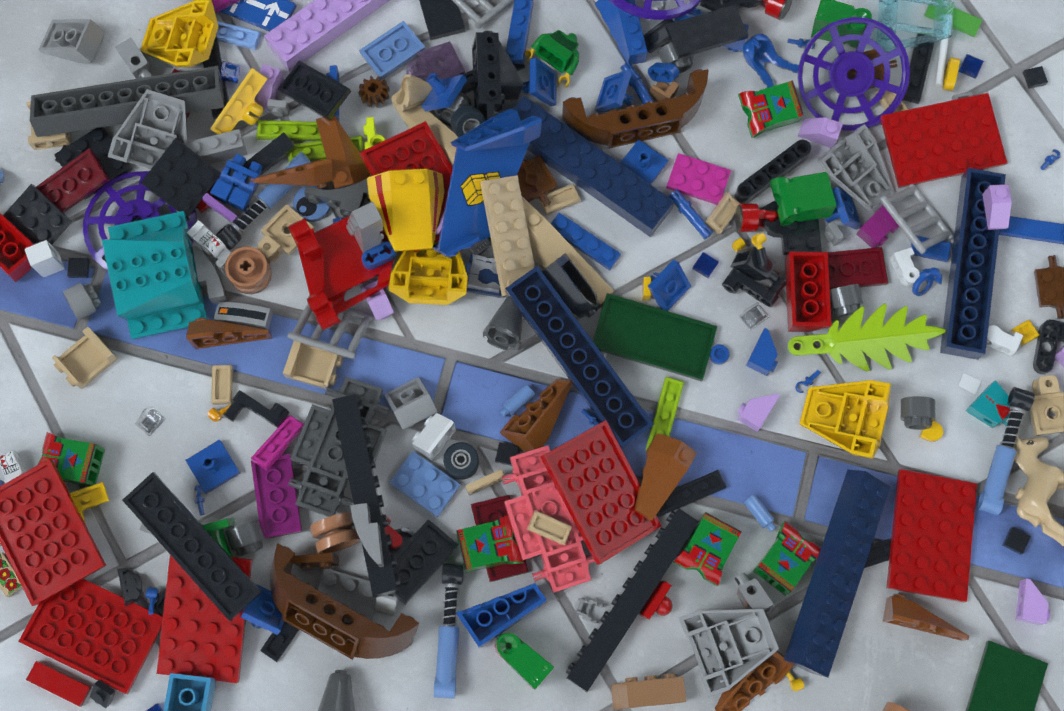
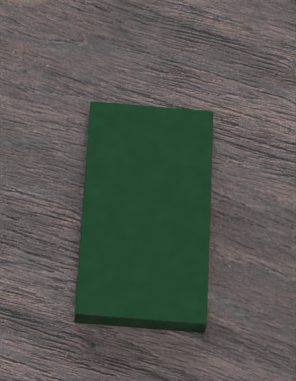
M607 293L593 342L602 352L702 382L717 326Z
M987 641L966 711H1034L1048 663L992 641Z

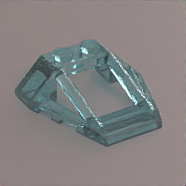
M879 0L878 22L886 25L895 34L896 30L924 34V36L901 40L905 48L917 47L918 44L932 43L952 37L954 2L950 0H904L935 6L933 28L898 23V0ZM877 29L876 42L885 52L896 49L890 38Z

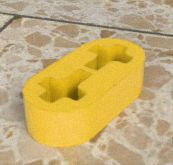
M949 58L944 75L943 90L953 91L960 59Z

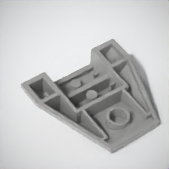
M147 89L113 137L108 157L151 169L175 138L187 146L185 101Z
M865 124L841 139L818 158V162L824 171L828 173L829 178L871 214H874L883 205L880 201L882 196L889 197L896 194L876 140Z
M764 609L703 610L679 617L686 637H689L703 675L701 679L708 698L731 689L779 650Z

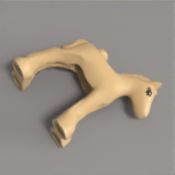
M1016 437V444L1013 447L1016 450L1014 461H1016L1019 468L1027 476L1024 489L1020 487L1015 495V498L1019 499L1018 507L1016 508L1017 514L1031 522L1035 527L1040 525L1043 533L1054 538L1059 544L1064 546V526L1054 519L1047 504L1057 488L1064 490V471L1043 463L1037 458L1042 451L1048 448L1049 441L1047 438L1019 439Z

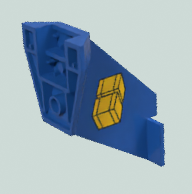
M508 109L491 117L451 142L452 146L457 148L440 239L438 243L433 245L435 251L445 257H452L458 254V251L464 248H471L475 243L477 244L490 237L480 182L517 176L529 143L540 137L542 125L540 117L532 115L520 121L518 112Z

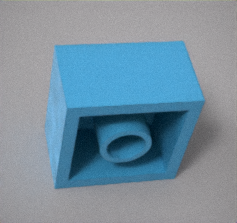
M170 673L163 711H211L216 685L215 679Z

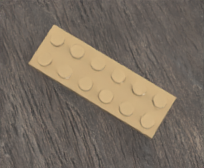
M518 175L480 182L502 296L507 295L505 292L506 287L535 268Z

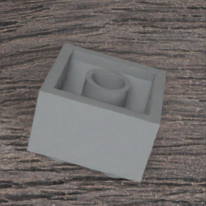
M419 377L384 394L402 430L410 428L415 423L427 419L438 412Z

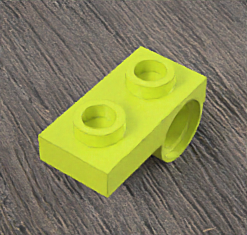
M367 117L366 125H363L364 136L368 137V142H365V149L385 141L383 136L376 135L374 117Z

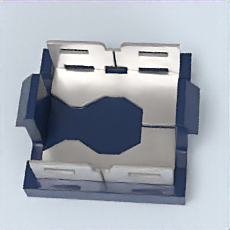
M471 254L469 263L465 265L468 276L467 292L501 298L502 294L495 258Z

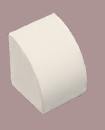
M393 594L377 597L375 610L394 616L399 599Z

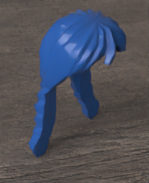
M756 34L743 46V55L747 64L757 72L760 80L767 85L766 88L772 87L774 84L764 69V62H772L777 67L791 70L793 73L798 72L799 65H793L778 56L772 41L767 35Z

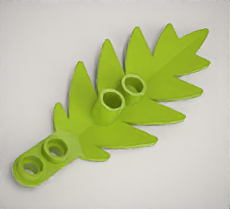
M884 303L872 313L862 327L864 306L857 309L845 321L839 331V321L836 320L831 325L827 334L792 337L788 342V350L796 356L829 353L839 364H842L841 355H843L852 364L868 372L870 369L863 354L864 352L876 363L891 370L892 366L885 349L894 356L911 363L912 359L906 344L928 351L930 348L927 339L937 337L945 333L946 330L940 327L926 326V314L917 317L905 325L907 306L898 310L883 326L887 304ZM815 341L821 343L819 348L814 347L813 343ZM800 343L801 348L795 349L794 344Z

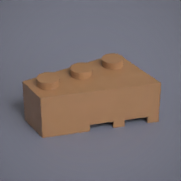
M675 673L664 674L663 679H657L656 675L644 676L643 681H638L637 677L625 678L624 683L611 685L613 710L686 702L683 677H676Z

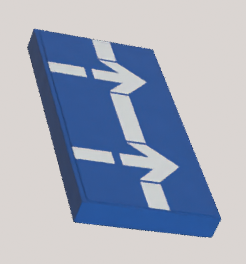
M241 0L220 12L270 32L290 18L297 6L296 3L288 0Z

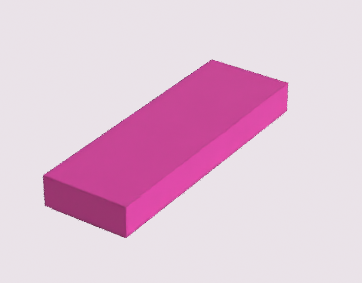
M289 415L251 457L252 461L267 471L300 435L304 424Z

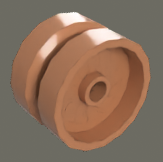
M244 246L237 248L230 253L225 263V272L228 279L236 290L243 294L252 295L259 293L271 281L272 271L262 252L254 247Z
M351 512L324 518L310 526L312 537L319 539L315 544L318 554L337 552L360 541L356 529H350L354 525Z

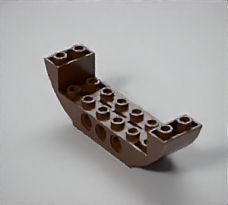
M697 69L690 73L686 88L687 93L682 94L680 97H667L662 101H649L644 105H631L626 109H613L607 113H595L589 117H586L581 97H571L563 101L562 119L569 128L588 141L606 145L608 149L633 144L638 139L642 142L680 133L682 127L689 123L700 108L708 81L709 70Z
M277 544L270 574V589L272 598L283 615V621L352 660L354 657L378 659L392 656L412 644L419 626V622L413 617L401 613L391 630L388 631L383 625L374 623L363 614H358L346 604H341L332 599L328 594H323L314 589L312 585L298 580L291 574L295 552L289 547Z

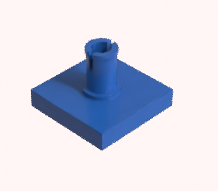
M537 58L530 59V81L523 82V92L525 94L530 92L531 95L550 107L555 106L556 71Z
M624 70L604 78L594 109L596 112L603 113L620 107L622 104L625 107L631 106L633 102L630 100H633V97L626 94L631 72Z
M431 73L426 81L431 85L432 90L421 107L425 112L450 107L467 79L464 75H458L440 80L436 73Z
M638 139L620 163L649 184H652L669 160Z
M839 187L833 188L836 207L832 216L825 218L826 222L831 223L840 218L842 224L855 230L861 228L862 223L853 198Z
M674 259L660 274L658 272L653 273L655 276L651 275V283L648 285L660 309L666 311L691 287L679 262Z
M220 439L185 460L205 494L240 474Z
M255 583L262 593L243 610L241 618L251 622L253 627L257 625V629L264 628L278 635L284 623L282 620L283 615L278 610L271 591Z

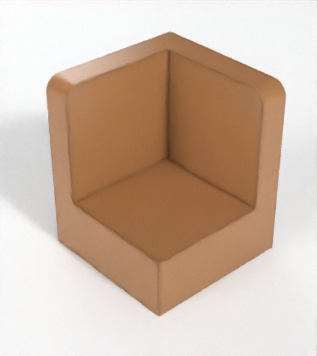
M673 81L669 86L664 82H657L656 85L650 87L649 93L658 101H662L667 97L674 98L678 93L679 84Z

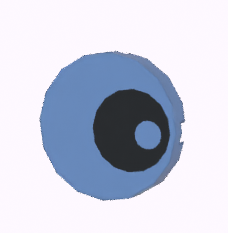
M304 186L294 195V210L309 222L320 221L329 213L331 207H328L327 203L319 202V204L309 202L305 197L306 186Z

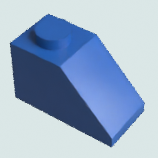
M764 328L746 364L747 367L765 376L768 375L769 371L774 372L778 364L775 361L778 354L767 328Z

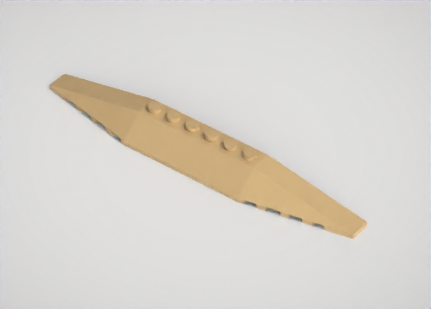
M392 103L409 129L425 121L427 122L453 168L457 147L452 146L451 142L458 138L456 134L429 111L425 112L421 104L404 112H399L396 104ZM522 197L534 262L546 268L566 253L593 288L601 305L605 300L606 294H613L614 290L563 236Z

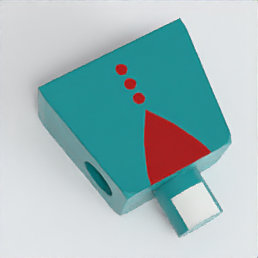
M994 381L988 385L965 411L991 428H994L1000 422L1007 426L1008 422L1006 419L1010 416V406L1007 404L1009 396L998 382Z

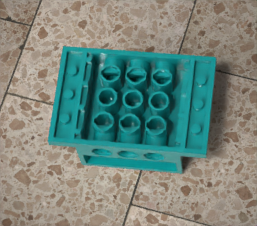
M184 211L108 227L110 239L102 240L116 312L118 317L127 320L132 340L188 328L189 322H194L198 318H206L208 320L201 285L198 282L191 238L187 234L189 229Z

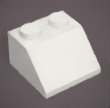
M438 413L430 416L424 424L426 427L422 432L418 431L412 439L414 441L412 443L413 447L431 461L434 460L456 431L454 422Z

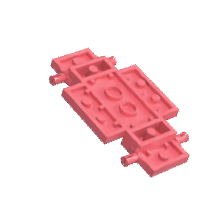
M547 445L510 457L513 467L512 474L502 476V480L510 478L503 481L504 485L515 481L521 492L520 497L504 501L522 560L537 555L541 556L543 570L532 573V576L535 577L533 579L536 582L546 578L552 593L590 581L589 563L595 561L591 559L593 558L591 554L587 556L584 554L581 544L583 538L540 457L550 451ZM535 510L572 526L565 545L527 530Z

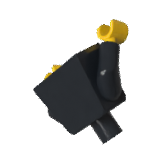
M757 233L752 237L751 242L756 247L742 249L746 246L742 238L732 243V248L737 254L730 266L731 268L741 271L756 281L768 279L775 282L780 274L774 270L776 261L766 255L765 247L762 246L767 240L764 233Z

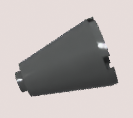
M509 296L485 327L483 337L486 336L488 338L487 342L496 348L507 350L508 347H513L512 350H516L521 343L523 316Z
M335 670L334 673L330 674L318 711H355L351 676L347 674V671Z

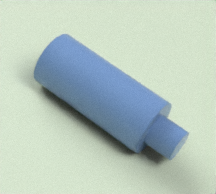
M525 385L503 404L504 408L499 413L504 418L508 414L513 415L534 397L535 393L528 385Z
M755 494L743 502L762 528L766 526L770 532L777 528L772 522L775 519Z

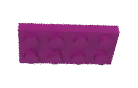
M291 454L281 455L267 471L251 461L258 517L265 539L302 532L299 507L295 505L297 491L296 488L288 486L289 482H291L290 479H295L293 464L290 460Z

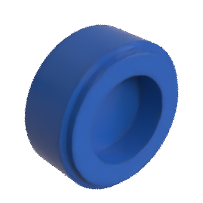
M721 344L713 346L709 356L710 360L717 365L724 364L729 358L728 348Z

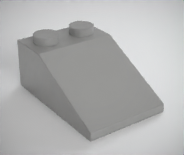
M91 19L52 20L39 51L78 63H92L99 45L102 43L105 31Z

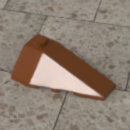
M333 115L330 121L324 117L316 119L326 159L331 158L332 179L335 189L354 185L371 176L359 155V150L335 115Z
M331 158L320 159L252 178L250 182L316 186L317 188L328 186L327 182L333 181Z
M198 318L194 322H189L186 338L195 349L272 339V334L267 329Z
M556 379L540 393V398L532 404L529 402L525 406L526 410L519 416L515 414L500 431V434L526 452L543 447L550 437L572 382Z
M657 433L646 452L647 460L642 471L643 479L639 487L635 510L652 521L689 469L697 452L680 440Z
M894 594L887 597L883 622L960 641L969 640V635L915 602L906 600V596Z
M777 650L731 689L723 692L715 710H743L749 705L752 698L758 694L760 696L765 693L764 689L772 683L775 685L779 683L794 665L784 661L785 656Z

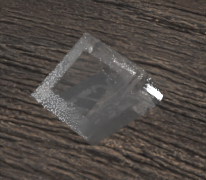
M757 302L746 308L741 313L740 318L750 330H753L767 320L769 315Z
M149 407L143 410L135 424L148 436H151L166 418L154 407Z

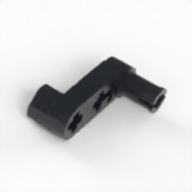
M732 269L723 281L722 286L726 291L736 294L740 288L764 305L773 307L779 298V293L787 282L783 278L778 277L770 288L766 289L741 271Z
M239 390L232 399V404L223 415L234 422L243 408H248L278 428L290 412L278 403H275L271 409H268Z

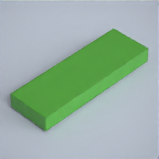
M937 0L930 1L924 14L925 17L943 24L944 16L950 15V27L972 37H975L982 22V19Z

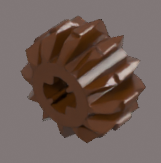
M370 76V80L364 78V84L359 85L360 91L358 92L363 104L367 103L369 107L375 104L377 108L378 103L384 105V99H389L388 93L390 92L387 82L385 80L381 81L379 76L376 79Z

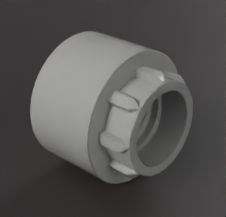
M78 283L62 291L78 320L95 313V308L101 304L90 283L84 285Z

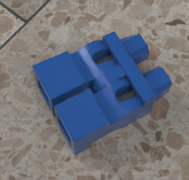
M236 154L232 161H227L210 194L213 198L226 204L230 203L231 206L246 212L253 194L259 183H251L250 179L260 176L262 165L252 161L249 169L243 167L246 158Z

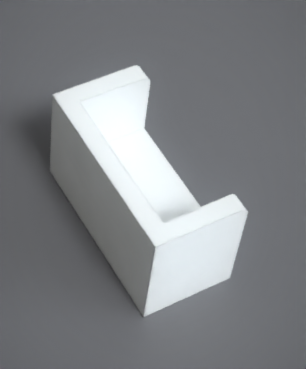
M47 240L25 248L30 266L43 278L65 269L59 252Z

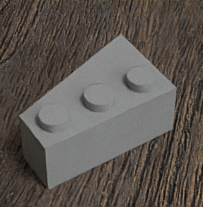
M373 202L351 212L346 228L351 236L354 235L363 253L384 243L382 241L384 235L380 234V231H383L382 218Z

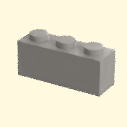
M239 129L187 142V147L209 164L232 159L236 154L241 156L247 155L244 138Z

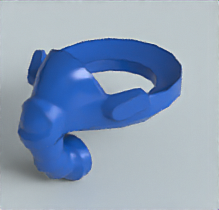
M938 268L922 270L923 272L919 273L920 276L912 287L914 295H924L931 288L934 281L938 284L942 283V274ZM928 280L926 288L919 292L921 283Z

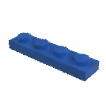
M533 0L514 1L506 53L512 64H524L534 5Z
M558 213L551 222V225L569 244L609 271L620 258L621 253L561 213Z

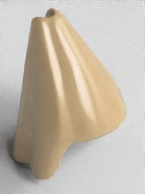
M406 74L401 81V89L392 95L391 100L396 104L399 112H404L423 103L432 87L426 81L411 74Z

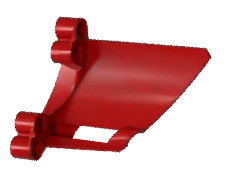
M350 216L315 233L313 228L310 229L306 218L288 226L298 247L310 295L307 298V302L323 331L341 322V319L339 320L337 316L339 313L384 289L390 283L394 259L375 269H366L362 263L363 252L354 235L351 236L346 228ZM384 229L380 231V234L384 235L382 241L390 242ZM385 249V250H384V251L387 252L388 254H391V250H390V251H389L388 249ZM371 257L367 258L371 263L374 262V259H371ZM378 276L377 286L347 301L344 300L346 291Z

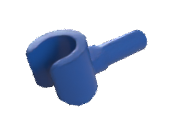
M151 586L146 591V598L151 599L148 614L153 615L155 603L159 599V590Z

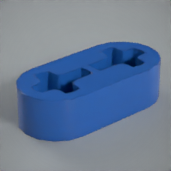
M657 62L648 68V75L653 81L670 83L679 76V70L672 63Z
M390 242L379 244L363 253V266L366 269H375L392 261L396 257V252H394ZM385 249H388L389 251L391 250V254H388V253L385 252L384 250H385ZM371 257V259H374V262L371 263L367 258Z

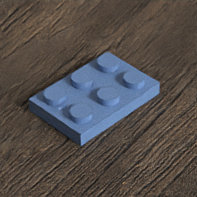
M402 21L360 49L359 52L382 80L424 52L425 46L405 21Z
M414 451L411 452L389 482L393 487L437 518L461 486V484Z

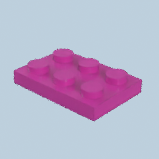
M678 153L666 189L672 191L678 189L681 194L717 205L722 199L731 170Z

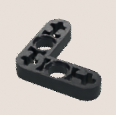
M1051 319L1042 323L1038 332L1040 336L1037 338L1033 368L1038 374H1046L1052 370L1058 341L1064 343V322ZM1050 325L1053 331L1049 334V337H1046L1049 332L1046 327ZM1043 342L1050 344L1051 350L1049 352L1042 349ZM1043 360H1044V365H1047V367L1044 368V369L1042 368V365L1039 364V363H1041Z

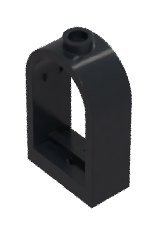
M566 253L542 271L569 310L576 316L582 318L586 315L589 318L597 312L596 307L599 305V300L595 291Z

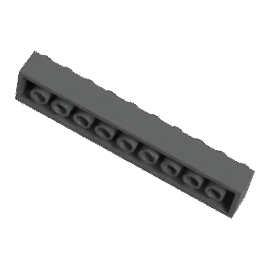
M218 66L31 95L29 121L37 137L123 124L147 89L184 100L186 113L223 108V81Z

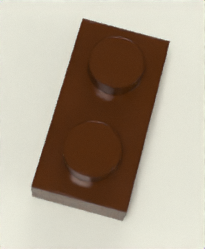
M334 553L295 555L293 564L304 571H310L313 567L331 569L332 566H339V557Z

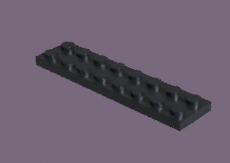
M152 472L122 499L127 507L229 621H232L262 593L155 472Z

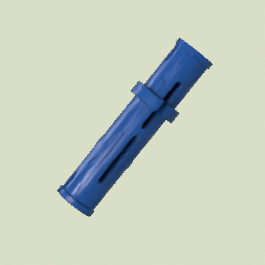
M631 62L623 64L620 69L632 73L629 86L633 87L642 104L644 105L649 101L654 102L641 81L642 77L640 74H637Z
M678 189L668 196L675 201L674 204L679 208V213L684 214L704 240L707 239V236L709 237L713 234V230L709 228L691 206L692 203L687 201Z

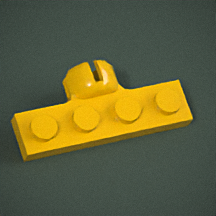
M251 68L210 130L216 134L233 130L240 120L245 121L249 125H254L264 110L255 101V97L268 78L254 68Z
M104 482L70 493L85 524L86 521L83 515L85 510L110 502Z

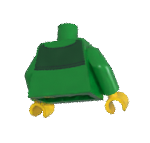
M561 30L541 34L531 45L532 48L526 49L525 58L531 55L527 59V62L530 63V59L534 58L533 54L535 53V55L559 72L563 73L565 71V75L559 78V85L562 80H566L565 88H567L570 84L569 77L573 75L579 64L577 36L574 33L566 35Z

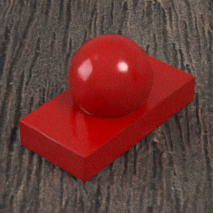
M660 581L639 612V615L649 620L654 612L660 616L668 615L672 611L673 604L670 598L665 595L672 585L666 581Z

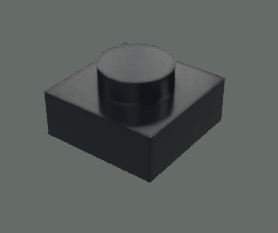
M98 680L93 685L90 698L97 704L107 708L112 703L116 690Z

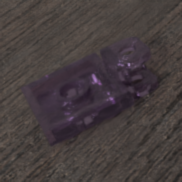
M450 41L417 52V59L407 63L408 70L406 71V74H411L426 81L431 73H436L440 80L465 73ZM438 61H443L444 66L441 67L440 64L437 65L436 63H438Z

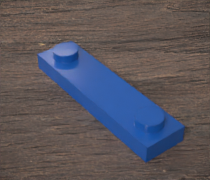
M1010 216L1008 228L1000 229L999 235L1064 245V224Z

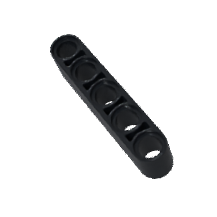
M804 139L798 140L740 183L735 193V199L739 203H749L771 186L770 181L772 179L784 177L803 163L811 151L810 142ZM797 149H803L805 153H800ZM784 159H787V160H789L791 163H790V164H787V163H785L783 160H784ZM769 170H774L777 174H771ZM754 181H761L763 185H757ZM745 191L748 193V196H743L740 192Z

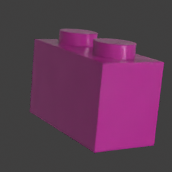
M882 205L860 228L856 235L871 248H875L877 245L882 246L888 239L886 235L889 232L894 233L899 228V225Z

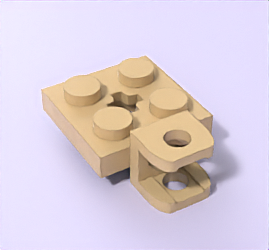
M287 204L260 230L264 237L258 243L257 249L262 252L269 263L277 260L283 252L290 256L298 248L291 233L285 234L284 228H288L289 225L304 218ZM307 221L310 229L313 228L315 230L314 226Z
M1056 376L1039 377L1032 382L1035 398L1029 410L1034 436L1064 432V392H1060ZM1048 409H1051V412H1055V416L1052 417L1053 419L1047 416Z

